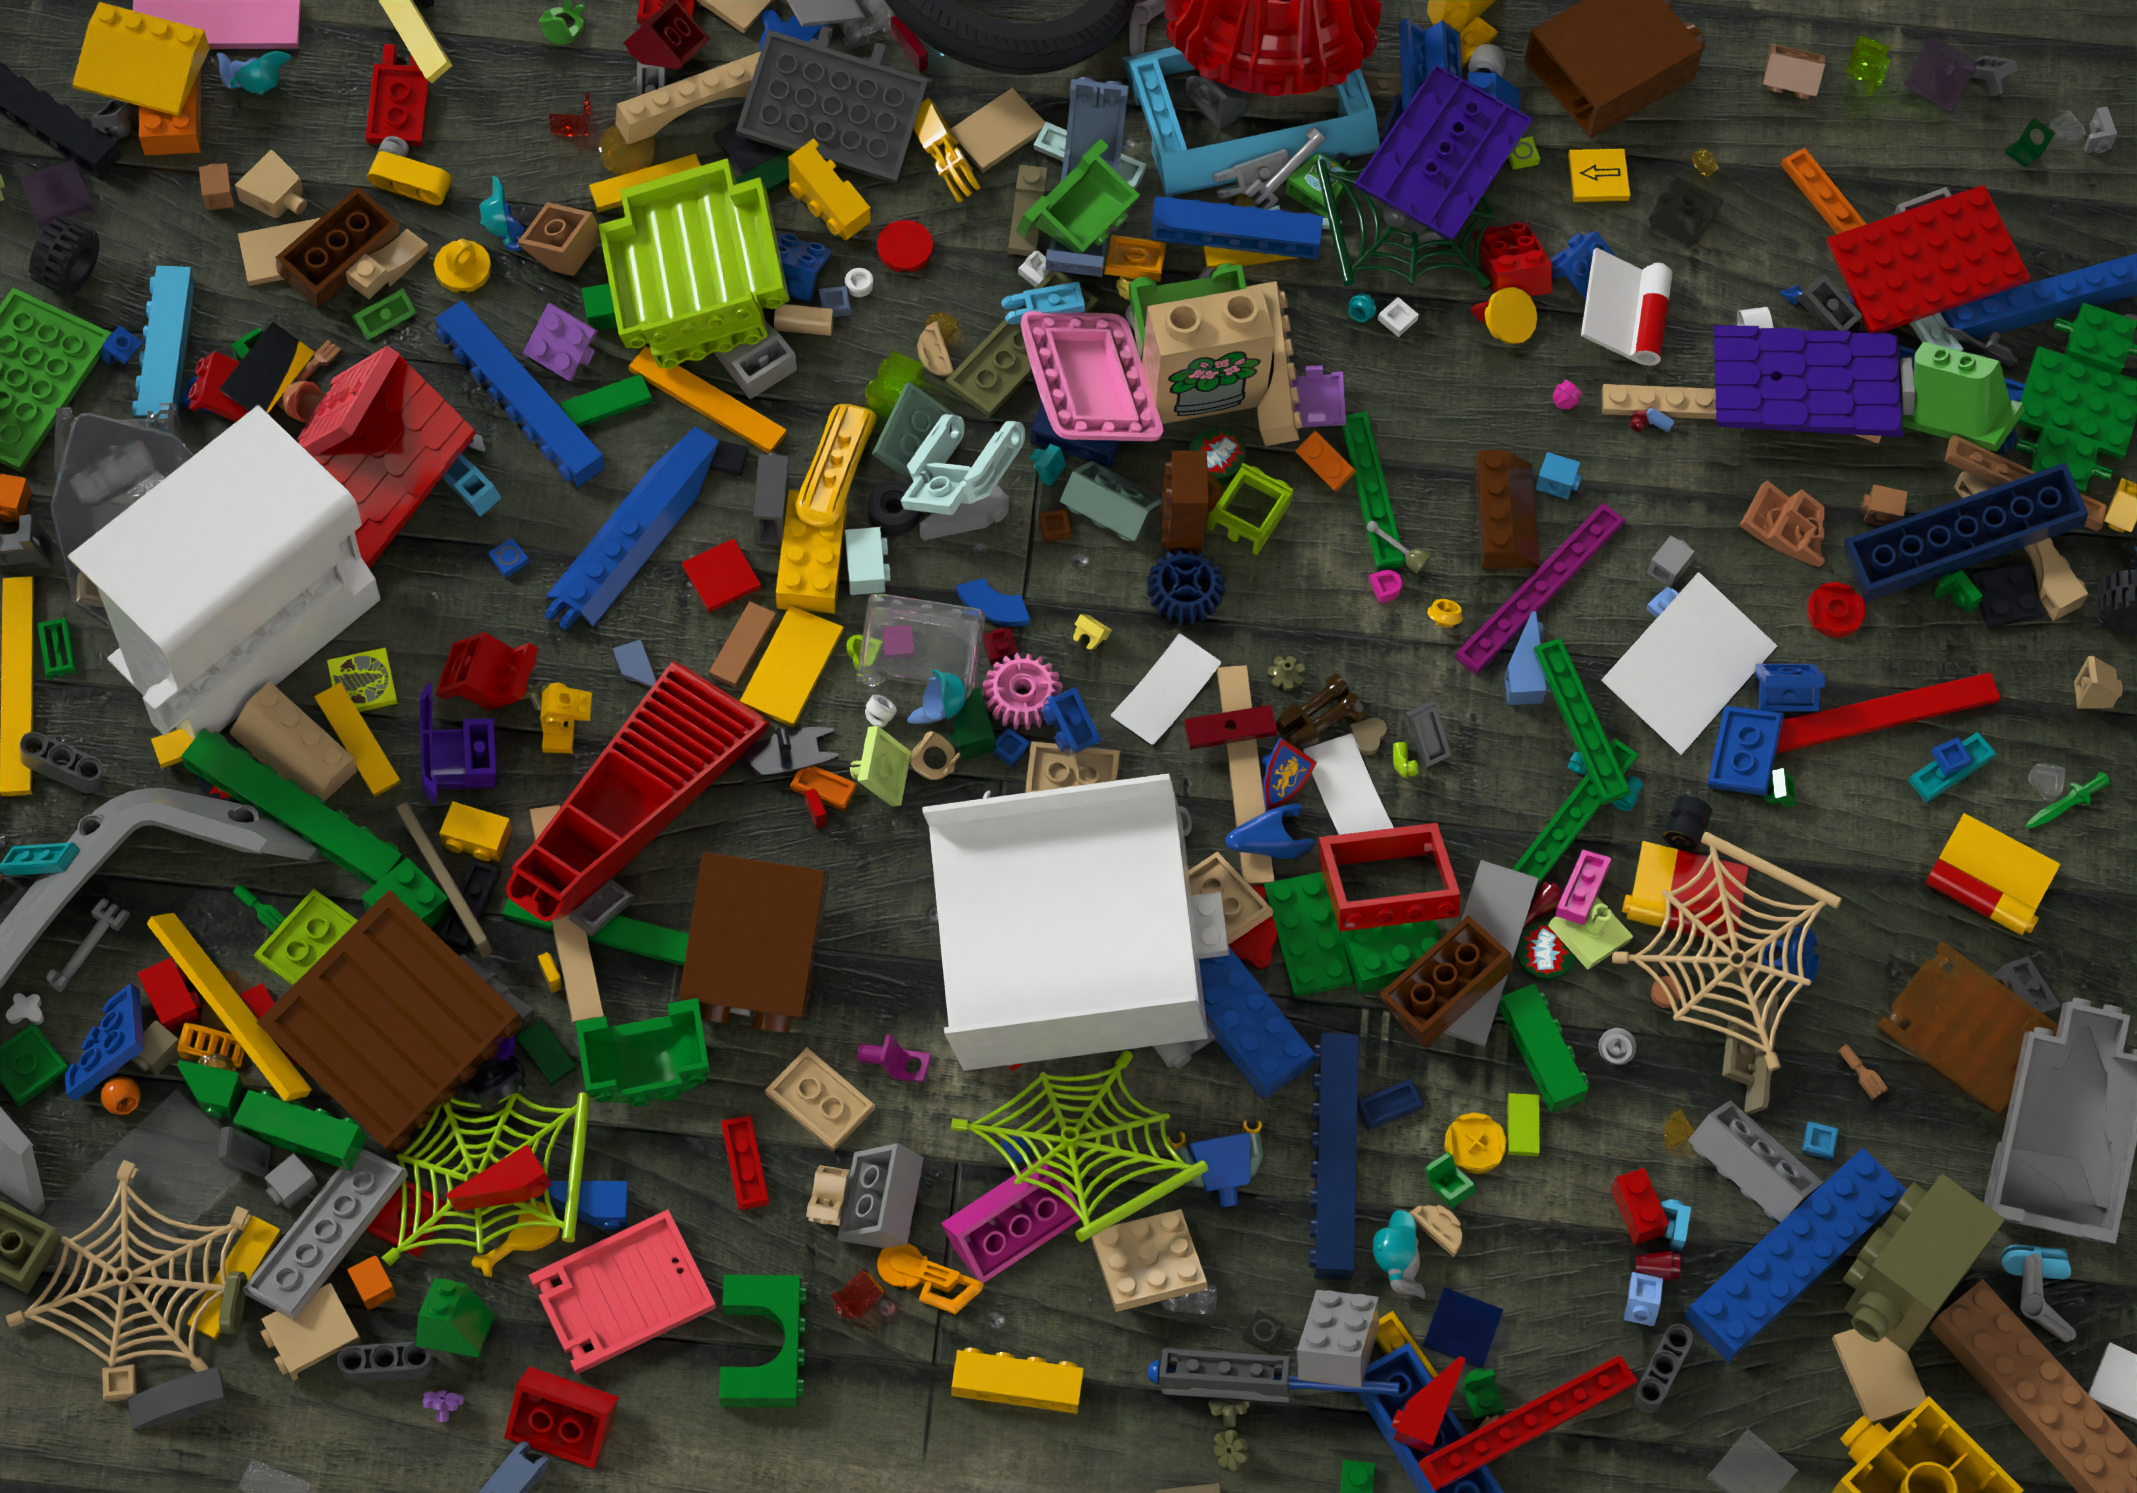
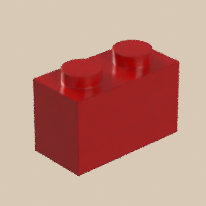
M172 957L137 973L161 1025L172 1033L183 1028L184 1023L192 1024L201 1019L197 1009L202 1007L197 994L195 990L188 992L185 983L189 982V978L180 966L176 967Z
M1645 1168L1616 1177L1610 1190L1633 1244L1637 1245L1663 1236L1669 1223Z

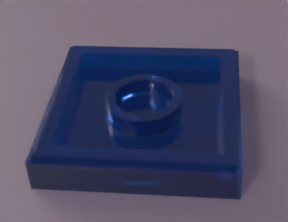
M1444 1287L1422 1347L1457 1359L1459 1356L1466 1358L1464 1363L1477 1368H1483L1504 1309Z

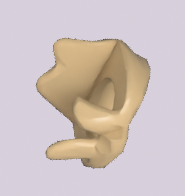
M929 731L925 734L923 740L912 750L910 762L913 770L919 775L930 780H937L954 772L955 763L960 757V753L956 754L951 743L943 736L934 731ZM938 747L944 751L947 757L945 766L940 769H931L925 764L923 755L928 748Z

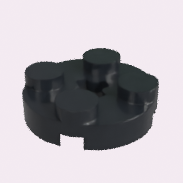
M499 1056L489 1061H483L476 1068L477 1073L469 1082L462 1084L468 1099L472 1103L480 1104L483 1109H490L496 1106L500 1100L522 1091L526 1086L524 1081L525 1071L519 1059L514 1056H508L509 1060L500 1061Z

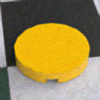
M1515 287L1504 288L1492 294L1489 299V305L1485 309L1486 325L1491 335L1507 345L1522 343L1530 338L1536 329L1537 323L1536 307L1531 297L1523 290Z
M1472 1112L1459 1116L1449 1126L1445 1135L1444 1148L1446 1153L1449 1152L1454 1157L1455 1165L1458 1169L1466 1173L1481 1174L1490 1172L1499 1165L1506 1152L1507 1139L1503 1128L1499 1123L1497 1124L1490 1116Z

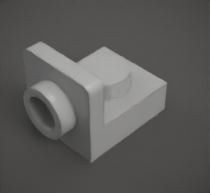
M2107 106L2097 108L2093 119L2090 121L2091 134L2088 136L2084 146L2085 153H2103L2113 146L2117 131Z

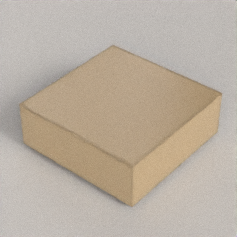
M134 1364L102 1368L103 1399L105 1402L127 1400L137 1395V1374Z

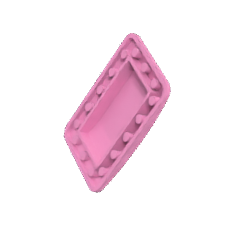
M1028 311L1023 314L1020 321L1032 372L1048 419L1058 436L1070 440L1156 441L1160 439L1163 433V425L1157 407H1155L1129 323L1124 317L1113 313L1082 312L1042 313L1041 311Z

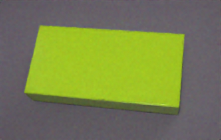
M1509 1093L1507 1096V1155L1538 1157L1540 1153L1539 1095Z

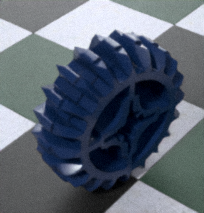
M1179 548L1175 556L1168 551L1165 554V559L1159 557L1156 560V566L1150 568V576L1147 577L1146 581L1148 587L1146 593L1151 598V606L1158 607L1157 613L1159 615L1167 613L1168 622L1176 617L1180 625L1184 622V619H1188L1191 625H1193L1195 617L1204 621L1206 613L1213 616L1216 607L1222 604L1221 597L1225 594L1223 586L1225 578L1220 575V566H1214L1213 557L1204 560L1203 551L1198 556L1193 555L1192 548L1188 550V554H1183ZM1165 579L1170 582L1172 587L1169 594H1167L1162 585ZM1202 579L1205 580L1209 587V591L1206 594L1202 592V587L1199 586Z

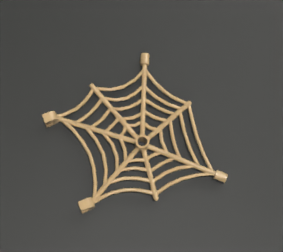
M123 1160L117 1173V1180H120L110 1206L84 1232L71 1239L66 1236L61 1237V1242L65 1246L60 1263L51 1282L27 1311L23 1312L20 1310L6 1315L7 1322L10 1327L26 1322V1318L49 1326L73 1338L109 1363L110 1367H114L116 1363L134 1357L169 1355L189 1359L191 1362L190 1366L195 1372L210 1369L200 1357L197 1358L194 1355V1334L199 1318L206 1308L224 1293L227 1279L225 1269L227 1250L238 1229L243 1231L247 1227L252 1215L248 1214L249 1210L237 1206L230 1224L209 1227L189 1225L169 1219L154 1211L130 1188L128 1184L133 1182L139 1169L135 1168L134 1163ZM128 1194L149 1214L167 1224L188 1230L214 1232L197 1240L179 1239L157 1232L141 1221L128 1205ZM121 1195V1214L112 1227L98 1240L84 1248L75 1243L95 1230L108 1217ZM128 1214L137 1225L151 1235L172 1243L186 1245L171 1251L156 1249L140 1241L128 1229ZM121 1222V1234L110 1247L98 1255L89 1252V1250L108 1238ZM229 1232L221 1252L220 1274L222 1285L210 1284L208 1260L213 1239ZM128 1236L138 1246L152 1253L164 1256L151 1261L138 1255L128 1246ZM121 1241V1249L110 1261L105 1262L101 1259L110 1253ZM207 1243L203 1259L204 1283L192 1282L190 1264L193 1249ZM69 1247L78 1252L74 1270L65 1287L52 1302L37 1307L56 1283L65 1265ZM187 1252L185 1264L186 1281L174 1280L175 1258ZM128 1253L146 1265L131 1271L128 1268ZM121 1256V1266L117 1269L111 1266ZM82 1257H86L89 1259V1264L78 1292L62 1298L72 1285L79 1271ZM170 1261L169 1279L159 1278L156 1267ZM95 1263L103 1268L101 1278L96 1286L85 1289ZM151 1270L153 1278L141 1277L139 1275ZM107 1273H111L113 1275V1279L104 1282L107 1277ZM129 1275L126 1281H121L124 1276ZM136 1283L150 1284L146 1288L144 1295L137 1288ZM118 1285L120 1288L118 1304L98 1292ZM157 1285L162 1286L155 1294L152 1303H150L148 1296L151 1290ZM169 1286L179 1287L168 1302L162 1317L155 1309L159 1297ZM187 1288L199 1289L189 1296L180 1308L174 1331L167 1323L174 1302ZM130 1290L136 1298L125 1301L126 1292ZM206 1290L218 1291L204 1302L195 1315L189 1333L188 1348L179 1337L180 1323L185 1310L193 1299ZM92 1295L105 1301L116 1311L115 1322L97 1308L80 1299ZM72 1301L85 1307L114 1329L112 1341L94 1327L55 1308ZM141 1303L147 1309V1311L136 1313L123 1319L124 1308L130 1304ZM49 1311L74 1322L111 1347L110 1357L75 1333L36 1315ZM152 1315L158 1322L120 1334L121 1326L137 1318ZM163 1328L168 1334L135 1339L119 1346V1340L139 1332ZM151 1341H174L182 1351L145 1350L117 1357V1353L121 1350Z

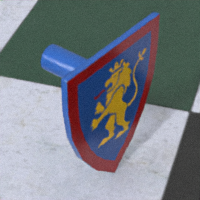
M1279 738L1272 754H1265L1262 758L1263 765L1267 766L1263 784L1265 810L1268 811L1280 807L1292 799L1304 786L1317 761L1282 738Z

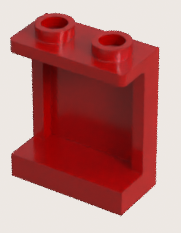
M213 351L206 358H201L195 371L198 374L197 381L191 387L188 396L191 399L189 410L195 412L202 407L234 422H237L249 412L220 391L221 386L240 362L216 351Z

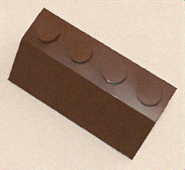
M1478 450L1474 463L1481 569L1539 568L1532 464L1508 450Z
M1467 915L1380 993V997L1403 1029L1420 1045L1426 1048L1513 970L1511 953Z

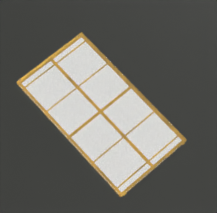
M176 1089L37 1219L55 1227L60 1238L66 1236L71 1239L84 1232L110 1206L120 1180H117L118 1170L123 1160L134 1163L135 1168L139 1169L133 1182L128 1184L135 1194L154 1211L169 1219L190 1225L246 1171L241 1168L227 1169L220 1163L217 1152L221 1130L185 1098L182 1092ZM128 1194V1205L141 1221L155 1231L176 1238L185 1230L167 1224L152 1216ZM121 1195L108 1217L95 1230L75 1243L84 1248L98 1240L112 1227L121 1214ZM128 1214V1229L140 1241L162 1250L171 1243L151 1235L137 1225ZM121 1222L108 1238L89 1250V1252L98 1255L110 1247L121 1234ZM128 1236V1246L138 1255L151 1261L158 1255L138 1246ZM121 1241L110 1253L101 1259L105 1262L110 1261L121 1249ZM60 1242L50 1258L57 1266L60 1263L65 1246L62 1242ZM70 1247L62 1269L69 1278L74 1270L78 1252ZM128 1253V1268L131 1271L146 1265ZM84 1256L74 1279V1282L79 1287L85 1278L89 1259ZM121 1256L111 1266L115 1267L116 1269L120 1267ZM95 1263L85 1289L96 1286L101 1278L103 1268ZM108 1272L104 1282L112 1280L113 1275ZM129 1275L124 1276L121 1281H126ZM116 1285L98 1293L112 1299L120 1291V1288ZM89 1295L97 1306L102 1308L106 1304L105 1301Z

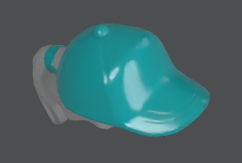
M1396 1210L1392 1214L1389 1226L1379 1230L1374 1236V1258L1378 1266L1389 1275L1390 1285L1396 1293L1415 1295L1424 1299L1425 1290L1422 1284L1414 1280L1420 1267L1416 1222L1410 1213Z

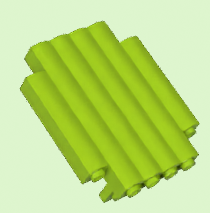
M727 158L621 189L625 217L598 226L618 333L625 347L637 349L649 343L652 357L658 368L671 369L685 360L699 361L713 352L726 353L740 344L754 345L768 337L762 308H779L790 299L768 195L761 178L736 184L733 168Z

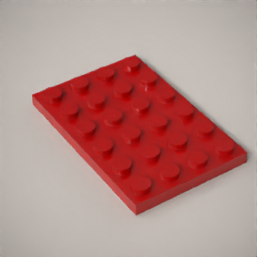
M1985 185L1827 237L1826 240L1827 247L1856 308L1863 315L1861 318L1868 333H1882L2029 283L2030 276Z

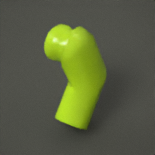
M1405 742L1394 743L1393 765L1396 772L1403 778L1417 776L1419 774L1418 762L1415 760L1408 761V744Z

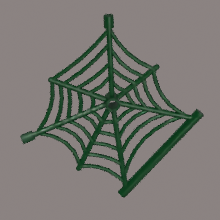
M1321 159L1315 162L1340 272L1345 286L1354 284L1353 274L1356 271H1389L1408 279L1409 284L1414 285L1416 278L1427 271L1439 268H1457L1473 273L1476 276L1475 280L1484 291L1493 285L1487 275L1479 271L1478 253L1480 242L1490 222L1497 217L1491 210L1484 195L1481 200L1487 212L1479 211L1478 207H1475L1469 218L1476 216V219L1469 226L1463 239L1462 248H1460L1456 243L1460 232L1453 242L1444 238L1445 240H1431L1418 245L1419 236L1416 232L1413 231V234L1396 230V227H1391L1387 224V231L1379 238L1380 225L1377 210L1369 195L1358 189L1366 198L1373 212L1375 223L1374 244L1364 254L1366 241L1364 216L1357 199L1345 183L1354 185L1357 179L1349 176L1359 175L1364 169L1333 172L1327 169L1325 160ZM1330 177L1337 179L1347 191L1360 219L1361 246L1357 262L1352 267ZM1482 218H1487L1476 239L1473 264L1465 254L1468 239L1477 223ZM1427 228L1421 235L1435 232ZM1392 233L1412 239V247L1399 242L1388 241L1387 239ZM1382 244L1397 246L1411 252V260L1375 251ZM1430 245H1449L1455 251H1433L1417 259V250ZM1435 255L1458 257L1467 265L1440 263L1428 266L1416 273L1417 264ZM1370 256L1384 257L1409 265L1410 272L1408 275L1392 267L1362 265Z

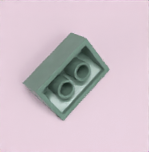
M1091 460L1072 471L1059 502L1067 505V509L1075 514L1088 516L1095 525L1102 528L1108 527L1116 531L1117 536L1121 539L1135 542L1146 534L1160 513L1162 497Z

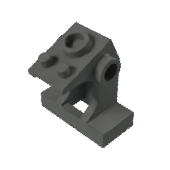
M32 514L21 515L19 530L10 535H5L6 522L0 518L1 566L36 562L40 568L52 567L54 541Z

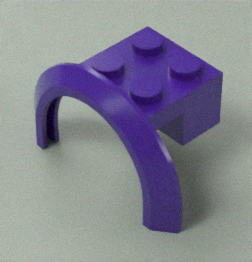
M428 683L420 693V750L423 794L433 805H436L437 790L495 788L496 759L493 718L463 719L462 729L432 730V683Z

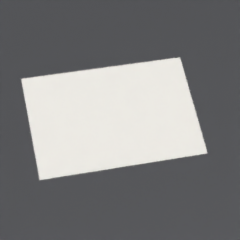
M1698 572L1601 681L1682 755L1755 672V665L1762 664L1777 645Z

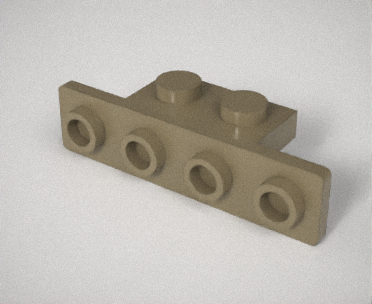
M1770 995L1756 1002L1761 1017L1764 1005ZM1775 995L1768 1009L1764 1026L1768 1039H1770L1771 1029L1779 1011L1778 995ZM1736 1017V1018H1738V1019H1740V1020H1742V1021H1744V1022H1746V1023H1748V1024H1750V1025H1752V1026H1754V1027L1757 1028L1755 1019L1753 1020V1023H1752V1022H1749V1021L1744 1020V1019H1742V1018ZM1728 1020L1727 1029L1763 1045L1759 1034ZM1726 1034L1722 1076L1747 1085L1745 1113L1751 1115L1766 1109L1770 1101V1080L1773 1072L1769 1071L1764 1055H1766V1052ZM1776 1036L1774 1038L1773 1050L1776 1043Z

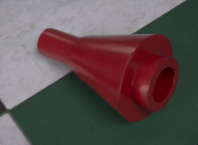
M1543 882L1531 901L1523 929L1535 918H1539L1557 908L1564 893L1554 882L1551 884Z

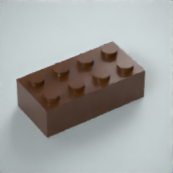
M357 186L275 257L277 273L318 309L348 283L346 271L365 253L367 255L373 254L399 236V222Z
M1172 451L1171 462H1165L1162 504L1160 508V520L1162 521L1161 547H1166V553L1169 551L1174 556L1179 548L1183 554H1188V550L1192 548L1193 555L1198 556L1203 549L1208 510L1207 451Z

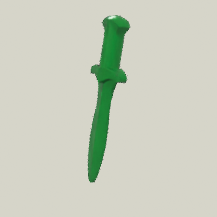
M2098 772L2095 779L2083 786L2071 783V792L2067 796L2035 814L2028 821L2026 827L2030 829L2043 825L2078 803L2084 802L2089 806L2091 804L2090 795L2101 788H2109L2110 778L2107 774Z

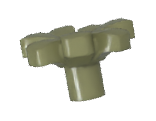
M1281 656L1274 659V666H1270L1267 671L1268 677L1273 678L1271 685L1274 688H1279L1283 684L1285 691H1291L1293 684L1300 687L1304 682V678L1301 676L1305 672L1304 665L1301 663L1295 665L1296 658L1293 656H1288L1285 661Z
M539 681L534 687L528 684L527 692L522 699L531 700L534 710L541 709L542 692L551 682L544 683V681Z
M1217 1398L1209 1401L1211 1414L1215 1416L1222 1414L1225 1427L1236 1426V1414L1247 1413V1408L1250 1407L1249 1400Z
M1235 1430L1216 1434L1214 1441L1217 1445L1214 1446V1453L1216 1456H1221L1218 1459V1464L1223 1468L1229 1467V1470L1232 1472L1241 1469V1463H1245L1249 1459V1454L1245 1452L1248 1449V1443L1243 1438L1237 1439V1432Z

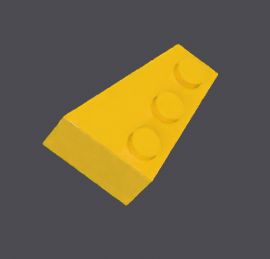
M813 138L788 157L789 189L795 198H801L807 204L810 212L815 217H820L826 222L831 233L834 235L838 234L844 241H847L871 223L870 206L848 180L843 182L833 171L836 165L831 159L827 162L817 151L819 144Z

